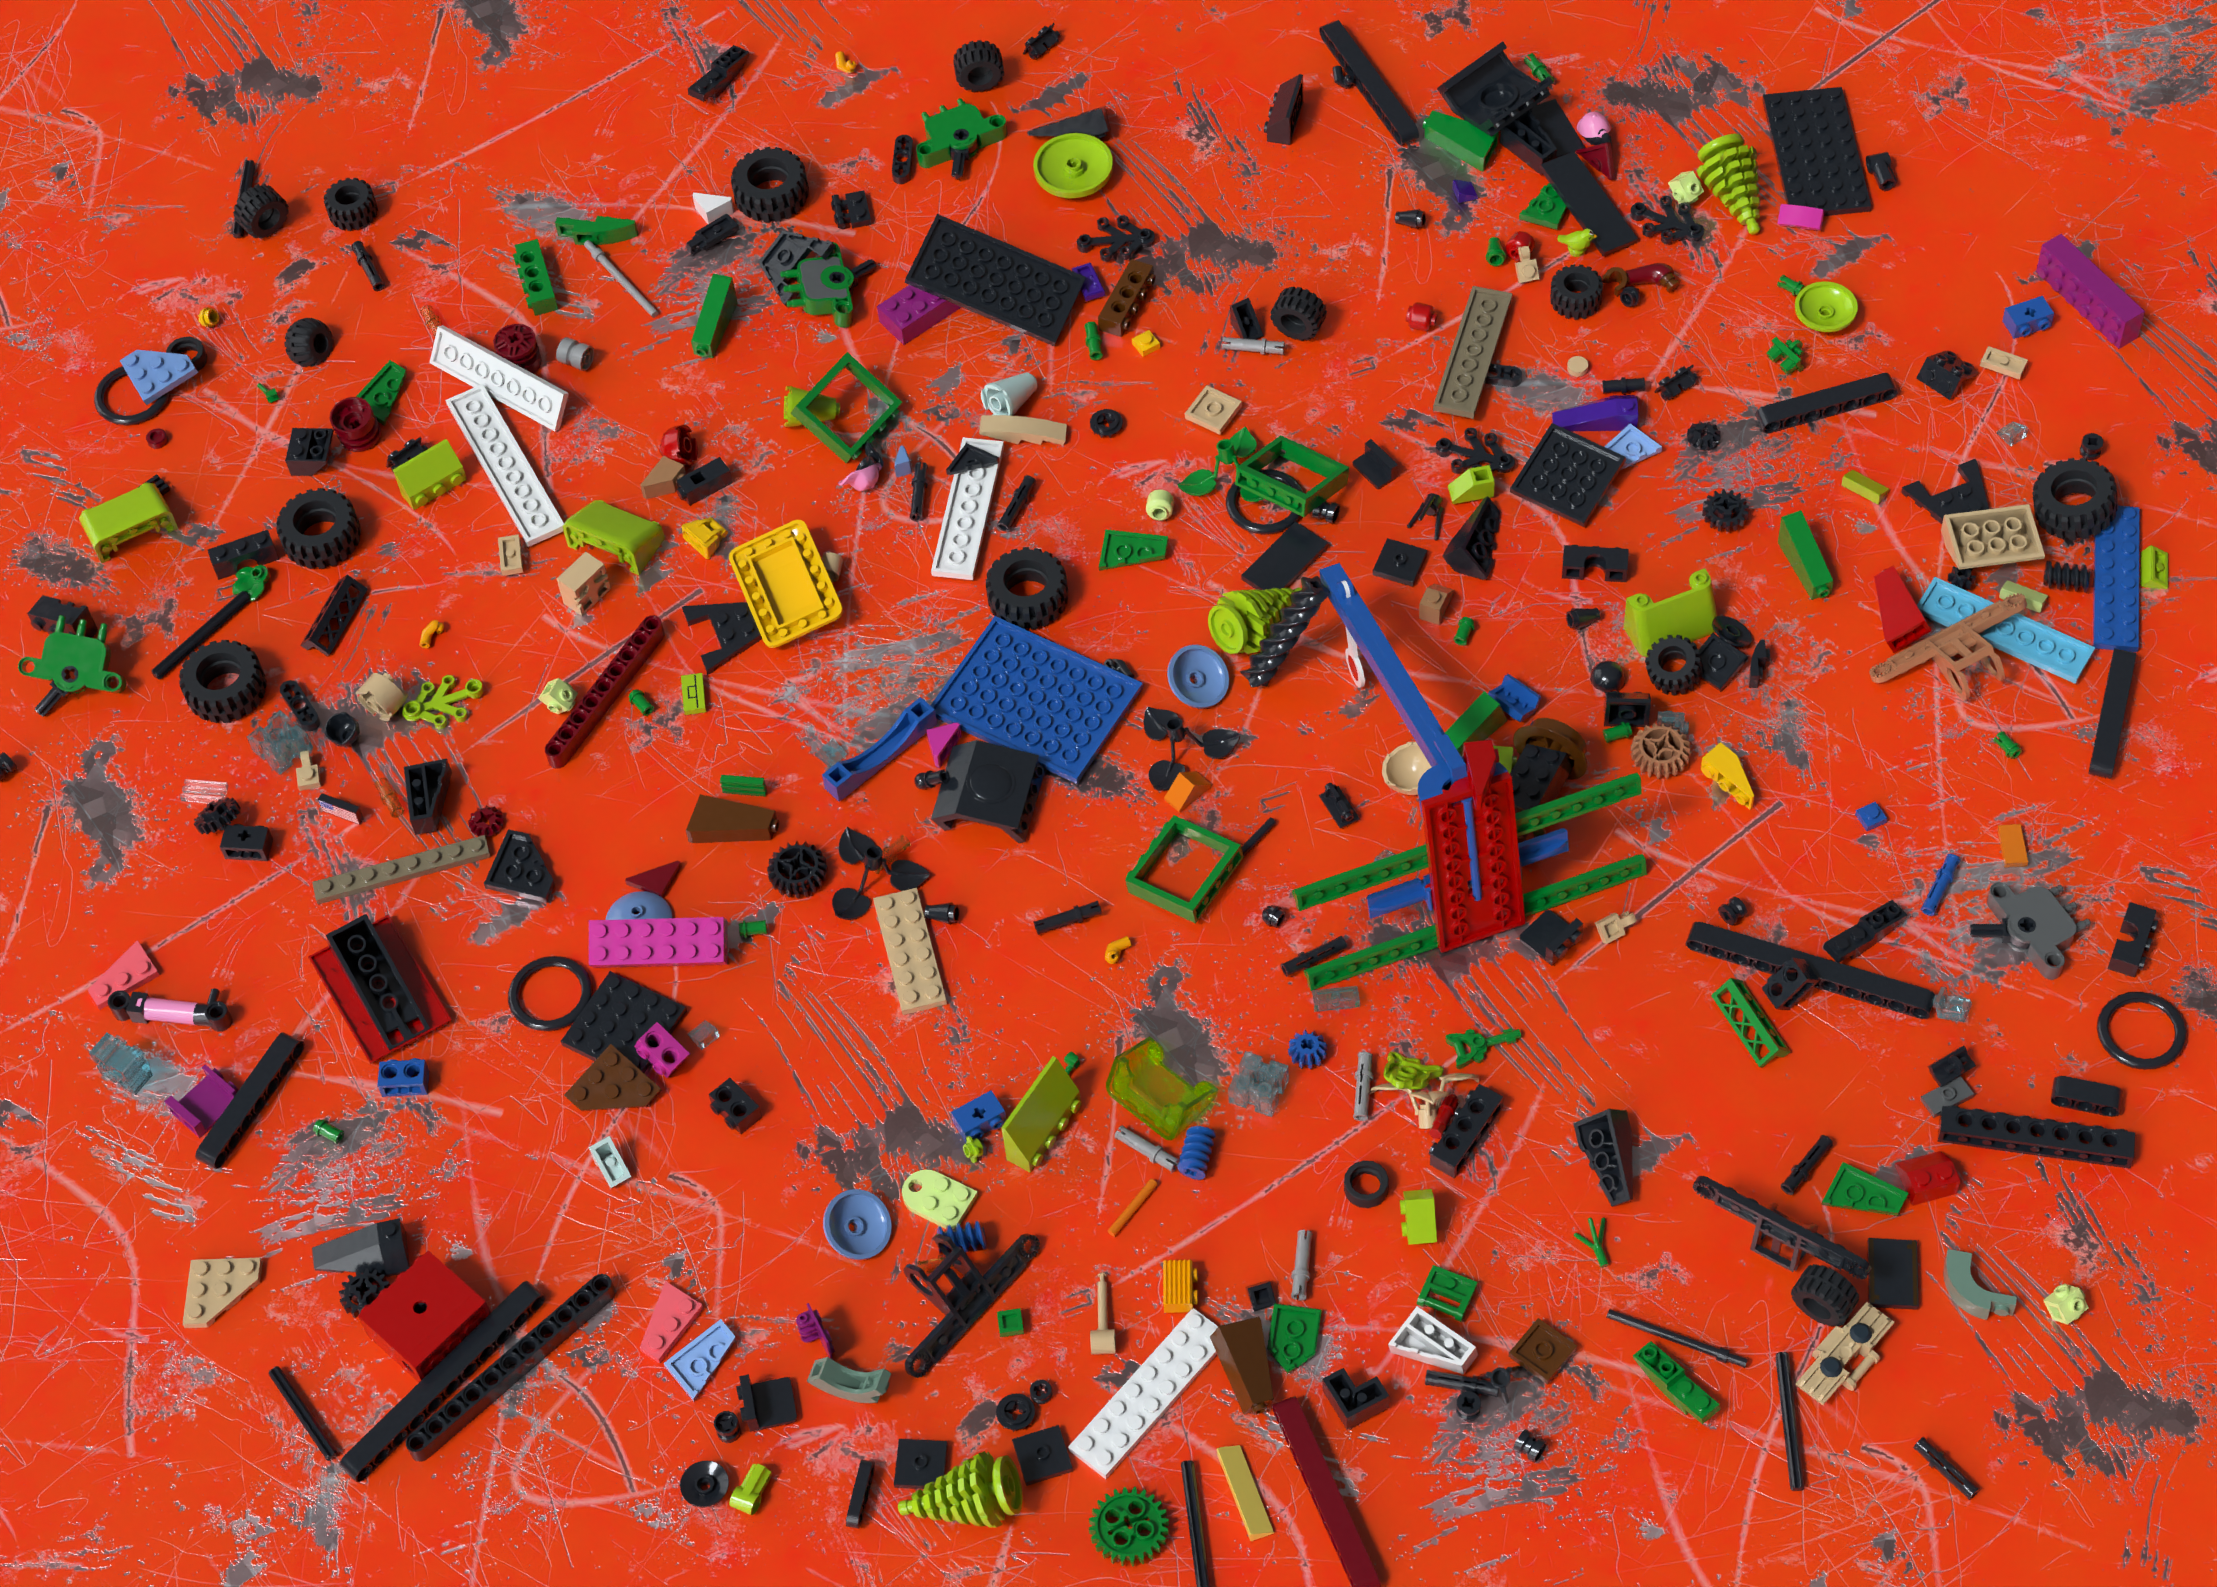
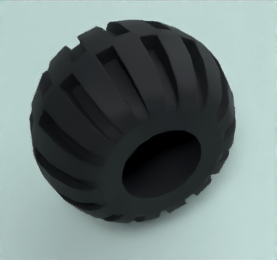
M300 319L294 322L287 330L285 335L286 342H284L287 348L285 349L286 353L295 364L301 367L320 365L333 351L334 339H332V332L323 322L317 319Z

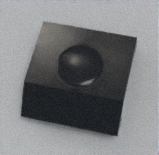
M1503 41L1437 88L1453 113L1491 137L1551 95L1548 86L1553 83L1549 76L1543 81L1537 82L1515 68L1504 53L1507 46Z
M979 740L953 746L945 770L949 772L950 780L948 783L941 784L931 820L945 831L952 829L954 819H964L995 826L1005 831L1016 842H1025L1046 770L1037 761L1039 755Z

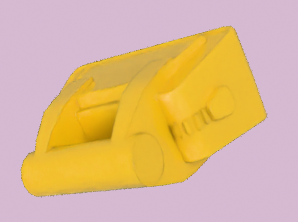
M712 517L682 525L683 538L705 559H709L719 547L721 540L728 534V531Z

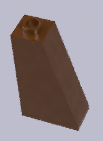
M700 794L687 826L686 834L690 843L771 840L773 833L778 831L779 820H777L775 810Z
M1260 1317L1219 1326L1210 1336V1339L1243 1414L1253 1412L1254 1415L1266 1411L1267 1406L1274 1398Z

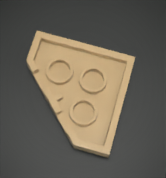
M262 1259L191 1260L183 1316L184 1328H207L215 1322L216 1317L223 1311H228L250 1288L254 1289L260 1284Z

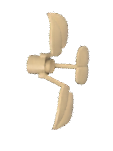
M1464 1073L1440 1076L1439 1080L1442 1081L1439 1091H1430L1428 1093L1424 1091L1413 1093L1412 1089L1407 1088L1400 1090L1408 1092L1415 1109V1115H1418L1419 1128L1429 1129L1432 1127L1438 1113L1441 1099L1450 1095V1092L1444 1091L1445 1084L1464 1079H1472L1479 1083V1076ZM1385 1083L1371 1088L1370 1094L1377 1090L1399 1089L1391 1083ZM1415 1097L1425 1100L1426 1104H1420L1419 1109Z

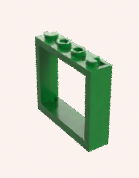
M846 352L795 406L791 414L841 460L847 463L851 458L855 460L862 453L860 448L863 445H866L867 442L871 443L875 439L873 434L876 431L879 433L883 431L888 425L886 420L889 417L892 420L900 412L898 407L902 401ZM844 368L849 370L889 407L851 448L807 409Z
M1280 435L1236 468L1235 485L1305 517L1347 485L1349 467ZM1281 456L1326 477V479L1305 494L1259 471Z
M1173 815L1169 822L1164 824L1157 838L1152 840L1146 853L1140 856L1134 869L1128 872L1125 879L1128 893L1196 924L1244 858L1242 848L1238 843ZM1177 833L1224 853L1190 902L1142 881Z

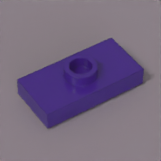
M1091 262L1072 268L1073 272L1086 277L1081 288L1085 301L1105 296V291Z

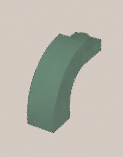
M1948 1249L1944 1261L1943 1276L1946 1289L1954 1302L1967 1313L1980 1319L1987 1320L1989 1312H1994L1999 1316H2013L2017 1297L1989 1292L1978 1286L1973 1280L1970 1271L1972 1253Z
M829 1357L815 1360L807 1382L839 1398L859 1403H877L880 1395H883L889 1387L888 1381L891 1373L885 1369L859 1372L846 1368Z

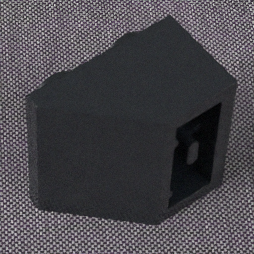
M292 428L285 459L291 476H312L327 464L334 432L333 428Z

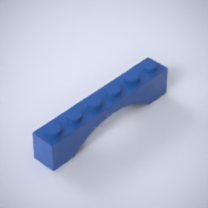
M921 697L904 709L891 729L873 746L853 758L837 762L823 773L822 778L825 790L840 802L927 733L926 730L936 726L935 709Z

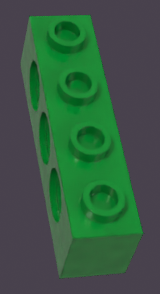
M538 239L514 245L516 253L513 254L515 264L520 265V268H517L520 280H525V282L521 283L524 294H529V297H525L528 308H533L535 316L558 310Z

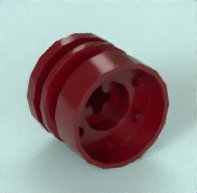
M511 324L497 332L493 340L497 355L533 374L540 368L542 362L535 333L530 327L524 324Z
M348 397L334 405L330 412L329 419L341 445L346 450L362 452L370 449L378 442L381 436V427L370 404L365 399Z

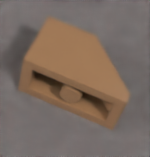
M663 456L640 484L643 498L650 499L675 493L676 489H678L677 479L686 475L684 465Z
M1437 584L1427 587L1419 604V619L1440 625L1455 590Z

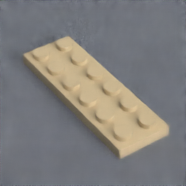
M917 888L873 898L902 1014L906 1015L947 1005Z

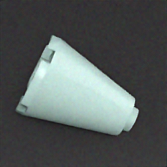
M1025 372L988 383L981 390V400L986 411L990 409L993 415L1013 416L1035 392L1037 380L1035 376Z

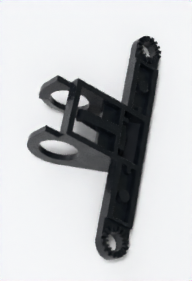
M1698 1176L1692 1185L1694 1191L1697 1194H1701V1197L1704 1196L1705 1199L1714 1201L1715 1205L1756 1225L1750 1250L1792 1272L1798 1269L1807 1253L1839 1270L1844 1269L1848 1271L1849 1274H1853L1852 1276H1856L1857 1279H1866L1871 1272V1265L1865 1259L1846 1250L1844 1246L1834 1244L1825 1239L1821 1234L1817 1233L1818 1225L1813 1223L1809 1225L1803 1224L1776 1210L1778 1206L1776 1203L1762 1206L1756 1200L1746 1198L1737 1193L1733 1188L1725 1187L1705 1176ZM1767 1235L1773 1238L1772 1251L1761 1246ZM1782 1244L1794 1249L1791 1261L1778 1255L1781 1252Z
M1028 1233L1021 1235L983 1277L964 1250L956 1246L950 1237L942 1234H936L932 1239L946 1258L929 1276L925 1274L922 1268L912 1264H907L904 1267V1274L911 1284L946 1315L907 1357L905 1370L909 1375L916 1378L926 1375L930 1367L944 1356L1027 1266V1263L1039 1252L1040 1242L1036 1236ZM1029 1240L1031 1241V1247L1026 1252L1024 1251V1244ZM943 1244L948 1246L952 1250L951 1253H949L945 1249ZM951 1265L964 1275L962 1279L950 1268ZM914 1274L921 1278L930 1287L932 1291L925 1288L916 1279ZM943 1274L953 1286L946 1296L936 1283ZM920 1359L921 1365L919 1369L913 1370V1363L915 1364V1361Z

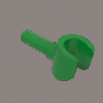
M261 383L257 384V387L265 394L269 403L279 400L275 388L268 390Z
M1069 1052L1065 1056L1064 1062L1068 1064L1065 1071L1069 1075L1072 1070L1080 1066V1060L1073 1052Z

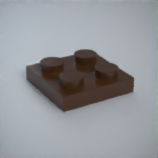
M1538 1318L1510 1350L1509 1357L1548 1385L1575 1353L1577 1345Z

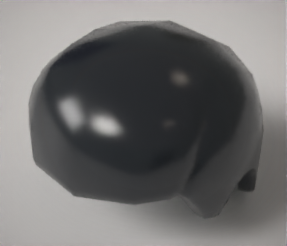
M1602 661L1591 670L1590 680L1596 689L1604 693L1611 690L1619 692L1625 684V674L1616 662Z
M346 712L334 714L325 725L326 737L340 747L351 745L360 734L359 723Z

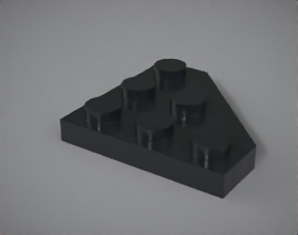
M508 829L484 882L485 888L547 903L555 886L552 876L549 874L529 834Z

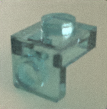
M1658 711L1657 726H1661L1663 722L1665 727H1670L1673 724L1674 730L1680 729V735H1688L1689 721H1685V713Z
M1941 987L1938 995L1936 994L1933 999V1007L1936 1008L1937 1017L1940 1019L1965 1022L1972 1006L1971 999L1948 996L1946 987Z

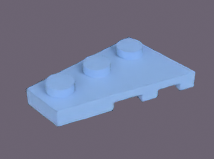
M720 1319L664 1362V1366L689 1397L695 1401L735 1342L736 1337Z

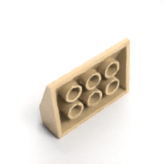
M2029 504L1944 515L1941 527L1946 549L1959 570L2045 558Z

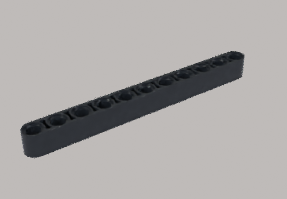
M1694 922L1692 924L1686 941V946L1692 951L1772 975L1777 973L1788 959H1805L1820 980L1814 986L1815 988L1919 1019L1930 1017L1936 998L1934 992L1919 986L1703 922Z
M606 1274L594 1276L413 1431L406 1439V1447L415 1461L421 1462L431 1457L612 1301L615 1296V1289L610 1277ZM607 1286L605 1290L599 1291L601 1287ZM584 1302H589L586 1306H580ZM567 1317H571V1319H570L569 1321H567V1322H562L563 1319H565V1318H567ZM553 1333L552 1336L544 1338L546 1334ZM529 1349H535L532 1353H526ZM516 1364L515 1368L507 1369L510 1365ZM498 1380L496 1384L489 1385L491 1381ZM474 1396H480L476 1401H470ZM461 1412L459 1416L452 1417L454 1413ZM442 1428L440 1432L433 1433L435 1429ZM424 1444L422 1448L414 1449L417 1445Z
M522 1282L344 1455L339 1464L340 1468L356 1482H361L367 1478L543 1305L546 1299L545 1295L530 1282Z

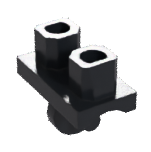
M1961 1046L1932 1063L1928 1068L1933 1079L1941 1087L1976 1065L1969 1057L1965 1046Z

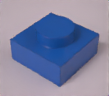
M1876 802L1856 810L1855 816L1866 831H1870L1887 822V817Z

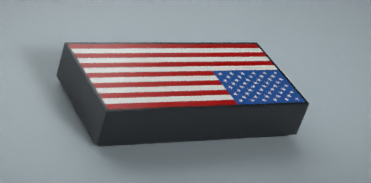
M322 793L318 798L323 812L359 825L364 820L360 808L356 805Z

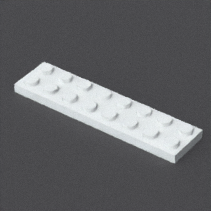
M444 325L438 326L430 364L472 387L483 384L489 396L553 431L560 429L568 392Z
M963 437L960 450L968 443L999 457L1000 462L995 465L954 474L931 569L932 576L966 580L974 579L1004 450V441Z
M1194 1308L1191 1309L1068 1446L1069 1451L1103 1478L1107 1479L1217 1355L1210 1336L1218 1326Z

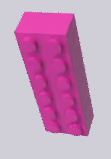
M724 917L589 920V966L593 968L728 965V923Z

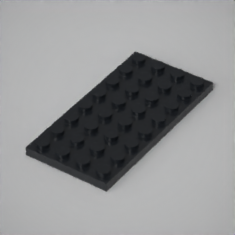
M1842 87L1764 94L1762 101L1786 204L1825 210L1824 216L1870 212L1871 203Z
M937 214L905 278V283L1055 346L1086 277Z

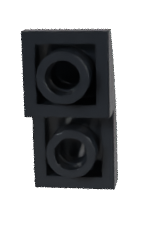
M1765 639L1759 641L1752 656L1749 688H1758V681L1763 678L1766 661H1770V649L1766 648Z

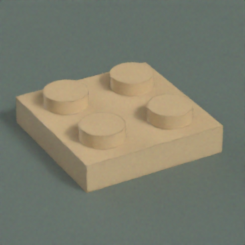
M1206 385L1185 412V419L1221 435L1242 407V401Z

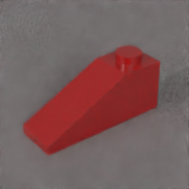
M1492 740L1465 742L1463 747V761L1466 764L1467 777L1476 811L1482 808L1495 774V765L1499 763L1498 749H1494Z

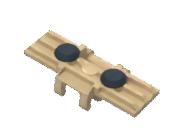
M1866 1302L1843 1328L1835 1326L1814 1350L1812 1356L1816 1359L1815 1362L1795 1385L1822 1405L1830 1399L1841 1385L1853 1391L1857 1387L1856 1383L1872 1364H1876L1880 1360L1879 1355L1872 1349L1895 1322ZM1861 1354L1865 1359L1849 1376V1372L1844 1369L1845 1365L1853 1356L1856 1358Z

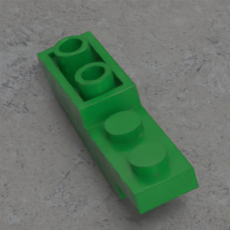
M597 216L595 222L557 217L555 221L558 236L573 238L575 245H584L587 240H590L594 245H606L626 241L638 236L636 221L630 219Z
M1652 1341L1633 1355L1634 1360L1651 1381L1685 1415L1690 1413L1701 1424H1704L1720 1410V1404L1685 1375V1370Z

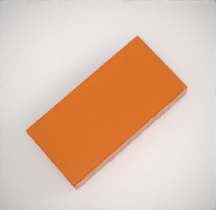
M2021 824L1998 825L1997 832L2004 868L2027 866L2028 858Z

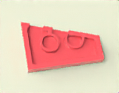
M137 940L88 989V992L99 1010L108 1006V998L113 992L122 990L129 994L160 975Z
M665 1281L640 1345L641 1352L661 1363L704 1309L703 1305Z

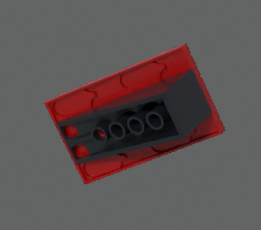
M367 914L326 934L327 947L308 956L370 1064L381 1060L385 1056L452 1021L389 914L371 923Z

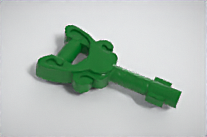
M1510 1028L1503 1030V1034L1484 1038L1479 1033L1475 1034L1474 1030L1468 1029L1465 1034H1448L1445 1039L1448 1045L1455 1048L1458 1056L1456 1068L1462 1069L1473 1061L1476 1063L1483 1062L1484 1055L1487 1053V1047L1507 1042V1044L1514 1043L1516 1039L1521 1038V1033L1519 1029L1512 1030ZM1463 1043H1466L1471 1048L1470 1053L1466 1054Z

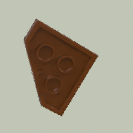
M610 1044L564 1096L581 1111L647 1107L662 1089Z

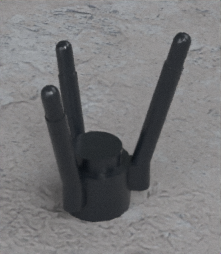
M1434 493L1428 494L1425 501L1422 502L1420 508L1408 523L1407 528H1411L1417 519L1422 521L1426 514L1430 516L1437 514L1434 540H1438L1441 516L1444 508L1441 507L1442 498Z
M1521 1366L1508 1367L1507 1369L1496 1368L1492 1372L1481 1374L1480 1378L1491 1379L1493 1386L1500 1389L1504 1402L1508 1404L1509 1398L1506 1387L1510 1384V1374L1520 1371Z

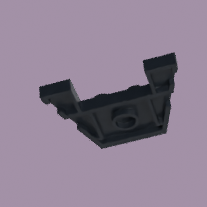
M782 230L758 263L774 286V290L781 298V302L787 307V301L796 299L799 293L784 292L783 287L789 286L787 282L790 278H782L780 272L797 269L798 263L806 259L811 251L826 260L836 245L829 240L823 241L819 238H809L801 234Z
M1976 459L1958 465L1957 471L1966 482L1933 496L1927 493L1920 481L1902 487L1901 491L1905 497H1911L1918 507H1924L1931 513L1930 516L1941 524L1943 523L1944 515L1989 509Z
M747 602L682 607L688 626L710 619L721 649L701 655L707 675L714 672V668L720 664L724 665L729 662V658L739 652L741 654L762 639Z

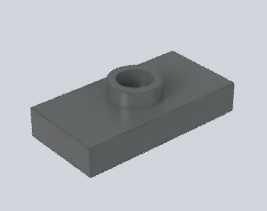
M1959 1076L1947 1084L1924 1094L1920 1100L1932 1117L1935 1118L1940 1115L1942 1106H1958L1973 1098L1974 1093L1963 1078Z

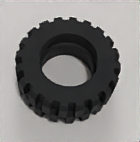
M764 147L765 149L763 150L756 149L753 153L744 155V159H740L733 168L731 184L735 203L745 216L752 217L755 221L763 220L765 223H770L773 220L779 222L783 218L788 219L793 213L796 214L800 207L804 206L809 195L805 166L797 155H792V152L786 149L785 151L778 147H775V149L770 147ZM777 180L784 182L772 189L757 188L758 185L766 181Z
M2068 458V461L2064 462L2060 460L2056 462V465L2047 467L2045 473H2040L2033 486L2032 494L2036 520H2038L2039 525L2043 529H2046L2047 533L2051 535L2056 534L2058 538L2065 539L2066 537L2069 540H2076V538L2087 539L2092 534L2095 536L2101 533V529L2105 530L2116 517L2118 498L2115 478L2105 466H2099V463L2092 460L2089 462L2086 458H2080V460ZM2071 493H2085L2092 496L2089 501L2079 505H2066L2058 501L2063 496Z
M318 488L316 491L310 489L306 490L304 494L299 493L295 495L296 498L286 502V507H282L279 512L280 516L277 517L276 529L283 549L291 561L296 562L297 565L302 567L306 565L310 569L315 567L324 569L329 565L331 567L337 565L339 561L343 562L348 558V554L351 555L354 552L355 546L360 541L361 528L355 509L350 500L346 499V496L341 493L337 494L336 491L331 489L325 491L324 488ZM316 523H334L328 531L315 536L304 535V532Z
M1023 547V550L1013 549L1011 553L1001 555L1000 560L996 559L992 564V568L987 572L986 591L988 605L992 614L1023 629L1031 628V630L1038 629L1037 626L1042 625L1044 627L1049 625V621H1055L1059 617V613H1063L1065 604L1068 602V585L1064 566L1061 565L1058 558H1053V555L1047 551L1043 553L1042 549L1034 548V550H1030L1029 547ZM1024 581H1035L1045 586L1040 592L1031 596H1018L1009 591L1013 586Z
M221 640V642L217 643L212 641L210 645L200 646L197 652L193 651L189 655L190 659H186L183 663V669L180 670L179 674L180 688L192 712L203 720L208 721L210 719L214 723H219V721L228 723L232 719H236V721L242 719L241 716L250 714L253 711V707L257 708L261 702L260 698L262 699L265 695L267 681L258 657L254 651H251L250 647L244 644L241 645V642L232 641L230 643L229 640ZM222 674H239L237 680L226 688L218 690L207 689L208 684Z

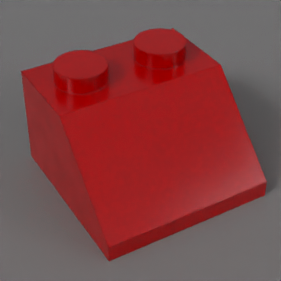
M1938 1151L1895 1163V1168L1905 1191L1908 1192V1198L1912 1206L1957 1194L1960 1178L1952 1160L1942 1152Z

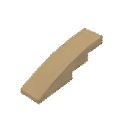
M982 415L979 434L1019 444L1023 440L1041 445L1044 440L1063 445L1066 440L1067 424L1023 416Z

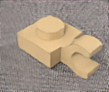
M1529 246L1518 247L1521 261L1515 263L1518 283L1540 279L1536 259L1530 260Z
M309 750L300 752L302 767L296 768L299 791L321 787L318 764L313 765Z
M1626 911L1619 916L1617 913H1612L1595 922L1602 942L1608 944L1625 935L1624 927L1635 923L1637 920L1634 913L1629 914V911Z

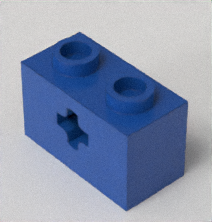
M2040 296L2006 307L2002 322L2013 339L2051 327L2054 312L2045 298Z
M992 1090L951 1112L953 1124L965 1142H967V1136H971L972 1139H980L985 1133L999 1129L1006 1122L1005 1110Z

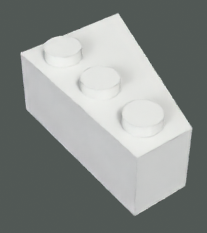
M1416 1306L1388 1344L1390 1352L1460 1374H1464L1478 1356L1477 1349L1473 1344L1418 1306Z

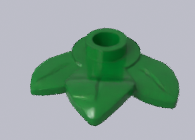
M263 565L240 569L235 574L238 580L233 584L232 593L238 595L241 591H245L248 593L249 599L252 602L255 601L265 590V584L270 578L269 570Z

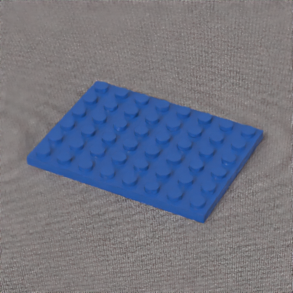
M994 616L930 706L935 709L936 719L947 724L958 723L962 731L988 743L1039 755L1037 761L1046 770L1077 784L1143 689V683Z

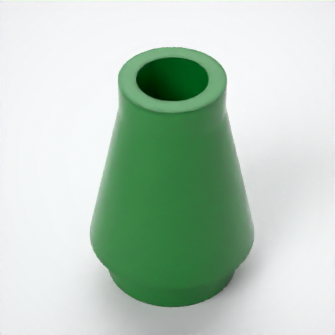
M1492 237L1488 241L1486 260L1492 266H1500L1503 264L1506 254L1500 239Z

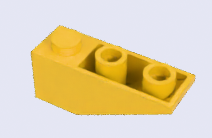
M1720 742L1702 757L1701 770L1706 777L1712 778L1718 783L1723 791H1728L1734 796L1739 804L1745 805L1751 810L1753 808L1754 794L1739 758Z

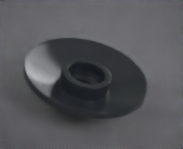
M1717 616L1712 621L1715 633L1727 643L1737 647H1746L1751 643L1752 636L1750 632L1737 620L1727 616Z
M700 1461L692 1464L685 1470L680 1480V1490L683 1498L689 1504L700 1508L710 1507L720 1502L726 1495L729 1487V1478L725 1469L713 1461ZM704 1485H709V1486H710L709 1489H707V1490H702V1487H703Z

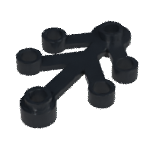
M1662 196L1660 198V207L1664 209L1667 217L1648 210L1641 202H1637L1631 207L1630 216L1633 220L1642 221L1648 218L1661 223L1655 226L1652 223L1644 224L1642 233L1646 237H1651L1656 233L1662 232L1661 241L1664 244H1669L1672 241L1683 238L1691 242H1697L1704 235L1703 226L1695 223L1690 214V204L1685 202L1679 204L1678 213L1683 216L1685 223H1682L1678 220L1672 208V198L1670 196ZM1672 229H1677V230H1680V231L1673 233V232L1670 231V230H1672Z
M1122 215L1117 218V226L1132 233L1126 235L1111 226L1107 218L1101 217L1097 220L1098 229L1112 236L1091 238L1089 235L1083 234L1077 239V249L1082 253H1088L1093 249V246L1112 244L1109 248L1100 250L1101 260L1105 262L1110 261L1119 249L1120 257L1128 260L1140 247L1151 246L1155 240V234L1150 229L1137 228L1129 223L1127 216ZM1133 242L1130 246H1124L1126 243Z
M1471 427L1465 430L1464 438L1471 444L1473 449L1454 445L1447 438H1441L1436 443V454L1440 457H1448L1452 453L1469 457V459L1464 461L1460 459L1452 461L1451 470L1457 474L1469 467H1481L1482 465L1479 464L1482 462L1490 463L1488 465H1490L1491 471L1497 470L1500 473L1510 472L1515 465L1513 456L1502 452L1497 444V436L1494 433H1487L1484 437V444L1491 448L1494 455L1486 453L1477 438V430Z

